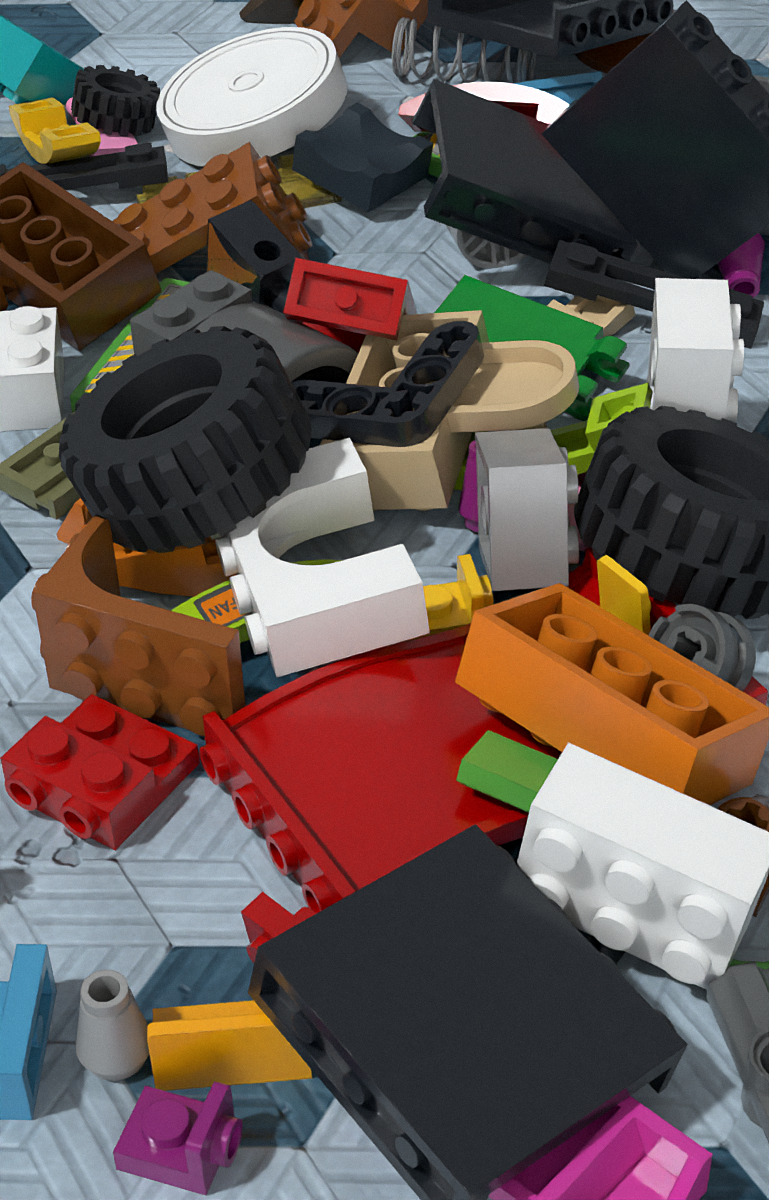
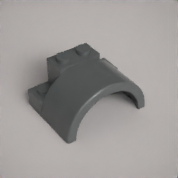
M212 270L196 277L192 282L166 298L157 301L153 306L130 319L134 354L136 353L138 356L152 349L151 345L166 338L169 341L180 338L181 334L187 331L197 329L200 332H207L210 327L225 326L231 330L235 327L246 329L267 340L272 345L291 382L305 372H309L327 382L346 383L358 356V352L350 346L299 321L287 319L283 313L266 305L252 302L251 289Z

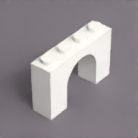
M350 438L309 448V451H306L305 462L300 472L291 474L290 486L280 496L274 495L268 500L265 510L254 518L246 517L235 524L237 529L223 536H220L219 533L210 536L211 540L216 539L217 552L225 576L237 574L230 577V584L239 614L252 613L245 616V623L255 655L267 652L276 678L430 633L423 582L404 544L324 565H299L279 559L287 550L306 540L375 521L367 471Z

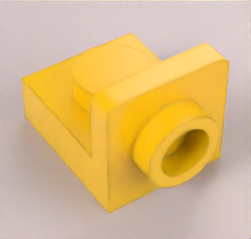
M470 554L457 556V582L423 586L430 633L408 640L426 637L467 625L472 622L475 610L493 605V594L487 575L478 576Z

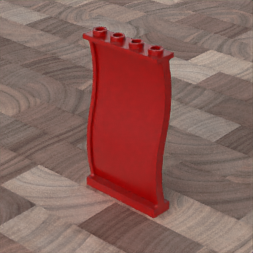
M586 548L584 562L581 566L568 573L569 586L566 587L600 606L597 560L593 556L592 548ZM649 596L651 602V629L661 616L667 618L676 611V605L673 602L665 599L663 603ZM471 623L441 633L353 655L313 670L263 695L224 720L215 711L202 716L206 745L200 747L199 754L207 776L213 784L219 785L223 783L232 794L234 807L242 823L250 830L256 827L266 839L268 852L278 871L284 876L290 873L294 876L302 887V894L307 907L316 913L475 824L496 846L524 836L529 813L456 781L461 760L488 730L556 759H559L562 752L555 747L538 742L532 737L529 730L503 713L486 708L481 704L477 696L455 683ZM752 676L743 692L766 705L768 690Z

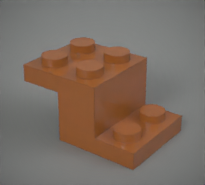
M304 0L299 7L294 22L297 27L313 29L330 38L334 43L339 59L358 32L392 52L394 32L399 20L405 17L410 18L412 21L415 18L418 31L427 18L428 0ZM405 29L402 38L401 52L405 48Z

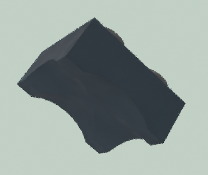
M357 102L348 107L328 127L319 131L305 130L296 135L292 170L308 178L313 184L325 188L349 201L352 206L370 212L428 177L434 143L421 136L408 137L392 131L376 118L371 109Z

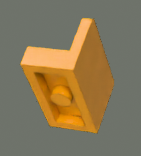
M254 1000L153 1009V1022L147 1026V1042L156 1089L169 1091L211 1087L214 1081L227 1085L312 1079L311 1068Z

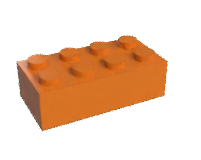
M561 583L474 611L455 683L477 696L481 704L486 708L503 713L529 730L532 737L538 742L555 747L561 752L564 751L569 742L709 806L753 784L769 740L768 706Z

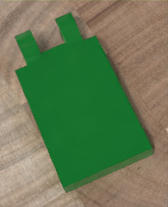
M467 275L462 277L434 312L482 310L489 342L539 340L555 343L568 350L575 361L579 380V392L574 402L565 412L581 421L588 420L593 400L590 397L598 388L597 382L589 377L580 375L583 370L587 369L595 372L608 381L619 382L630 367L629 362L619 359L627 349V343L614 336L604 337L603 327Z

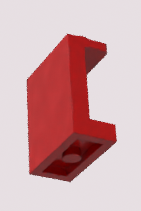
M296 258L283 314L287 319L301 321L303 324L350 346L359 353L366 335L397 341L403 315L417 314L409 282L406 279Z

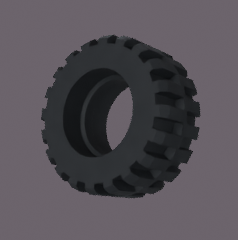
M225 326L210 327L207 332H200L195 329L182 333L180 338L171 341L166 338L151 345L152 349L139 356L135 353L122 361L123 365L113 373L107 372L95 382L96 387L90 393H84L75 403V413L67 415L59 440L61 468L92 517L97 516L110 521L114 543L146 553L148 549L156 553L173 552L176 546L184 545L189 549L205 544L206 538L218 533L220 536H223L237 529L235 524L246 517L254 518L265 510L268 500L274 495L280 496L290 486L291 474L300 472L305 462L306 451H309L312 430L310 417L272 345L267 340L246 329L235 327L231 330Z
M645 406L635 408L630 413L626 411L609 422L608 426L603 429L579 491L578 502L574 505V518L585 547L592 548L593 556L596 560L608 555L647 587L650 597L663 603L666 599L679 605L695 604L733 617L742 615L746 620L760 618L765 614H769V438L754 430L751 433L737 427L738 423L724 418L720 420L707 417L704 412L691 409L683 412L677 411L675 407L659 406L656 410H652Z

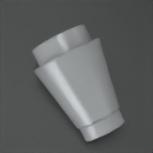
M100 970L89 975L81 985L75 1049L80 1063L95 1076L103 1080L118 1081L129 1078L137 1073L149 1056L147 1042L148 1023L128 986L126 978L114 970Z

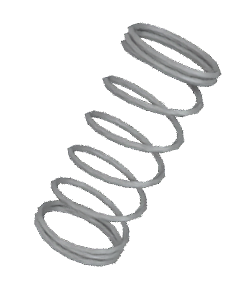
M403 17L397 23L392 44V68L397 77H404L411 64L414 75L418 79H423L430 72L434 63L437 76L442 82H445L453 75L458 64L461 79L464 83H472L482 65L485 82H490L486 67L487 39L482 38L477 67L471 79L466 80L462 65L464 33L458 32L457 52L452 68L446 77H442L439 70L437 51L441 27L435 26L432 55L425 72L419 75L414 60L417 20L414 18L411 21L410 18ZM405 29V49L401 64V44ZM506 45L503 62L494 82L500 81L506 67L508 81L513 83L510 66L511 46ZM519 48L517 83L533 80L537 53Z

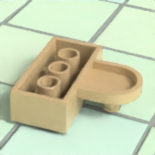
M482 310L403 315L397 341L366 335L346 382L347 384L390 388L429 333L440 325L453 321H467L476 325L484 352L483 362L434 433L427 440L409 447L353 443L367 471L373 511L398 509L426 511L448 508L473 432L547 428V421L560 415L574 402L579 392V380L575 361L571 353L562 346L547 341L489 342ZM322 439L320 445L335 442V440Z

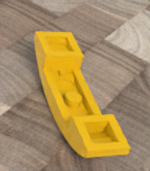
M53 97L8 106L11 119L24 146L31 156L41 164L92 155L97 152L100 146V131L89 123L69 126L64 105Z

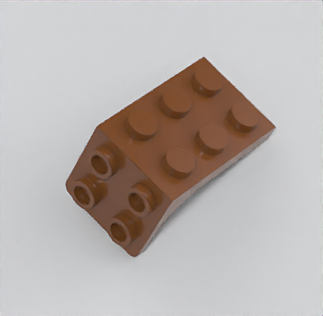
M250 142L229 154H219L205 164L203 169L186 179L171 181L158 195L142 204L135 203L128 206L113 220L114 223L146 244L156 274L207 245L209 218L249 200L253 201L297 249L302 259L309 260L308 249L312 247L311 238L303 226V222L308 217L301 201L295 193L292 192L289 195L285 193L279 184L282 182L281 176L268 155L261 158Z
M97 516L92 517L83 530L70 539L66 551L48 573L42 574L36 581L32 591L31 605L36 612L41 639L40 653L45 661L49 688L71 694L82 700L93 694L139 717L151 718L184 728L201 736H205L203 715L215 711L224 720L246 706L239 630L121 597L111 525L108 519Z

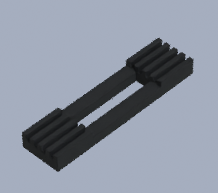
M151 143L126 146L125 152L30 166L65 190L117 182L119 189L168 182L164 146L152 147ZM5 164L0 165V177L11 170L6 169Z
M559 240L544 286L592 301H596L598 295L653 312L655 279L687 278L601 253L597 249L583 244ZM729 289L730 304H740L741 307L739 339L744 340V347L751 349L758 332L764 301Z

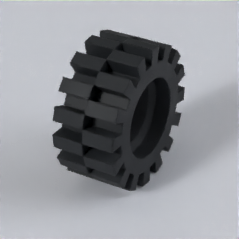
M96 65V69L87 66L84 67V71L80 69L77 72L71 114L73 117H77L79 123H89L95 129L102 128L104 129L103 133L112 135V131L118 132L119 136L128 137V132L134 136H141L142 132L146 134L151 132V128L153 129L155 124L156 104L160 95V88L157 87L155 81H148L149 77L144 74L136 76L134 70L120 71L118 66H111V69H107L104 65Z

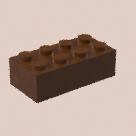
M24 162L0 177V276L14 279L17 288L6 295V297L19 307H56L61 338L80 351L98 339L106 331L162 292L146 244Z

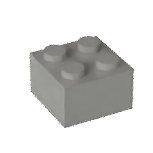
M549 428L475 433L479 551L492 591L545 588L558 583L569 586L568 564H578L579 540L576 526H570L567 504L578 502V477L576 466L569 465L566 447H558Z

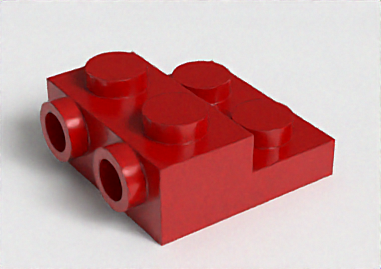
M93 694L88 696L61 723L44 716L0 757L5 778V789L15 803L26 810L33 811L36 809L63 823L74 835L83 839L92 838L115 851L200 764L197 744Z

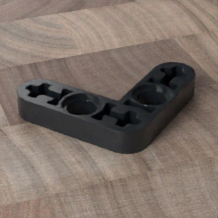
M453 321L442 324L429 333L390 388L315 380H298L291 383L310 417L311 438L335 441L350 438L353 443L409 447L427 440L434 433L483 362L484 352L478 327L467 321Z

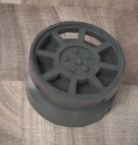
M683 604L676 606V611L669 617L661 616L656 621L648 636L732 686L744 691L753 675L756 650L750 631L739 619L699 605ZM732 627L738 632L742 643H737Z

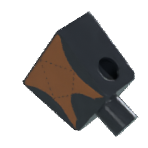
M251 200L209 218L206 272L212 270L251 289L252 302L266 305L283 313L295 259H302L297 249Z

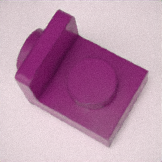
M214 1081L205 1102L145 1086L113 1150L116 1170L206 1196L219 1166L225 1168L231 1166L241 1142L243 1122L234 1115L231 1086Z

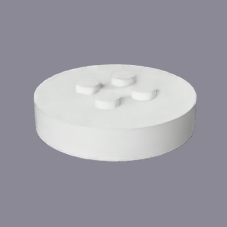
M301 27L272 28L228 40L188 62L171 77L162 89L157 100L156 111L173 152L178 158L187 163L204 167L213 157L219 154H229L248 142L251 143L261 158L265 155L271 157L295 146L296 135L305 130L319 131L334 117L347 95V80L334 43L325 34Z

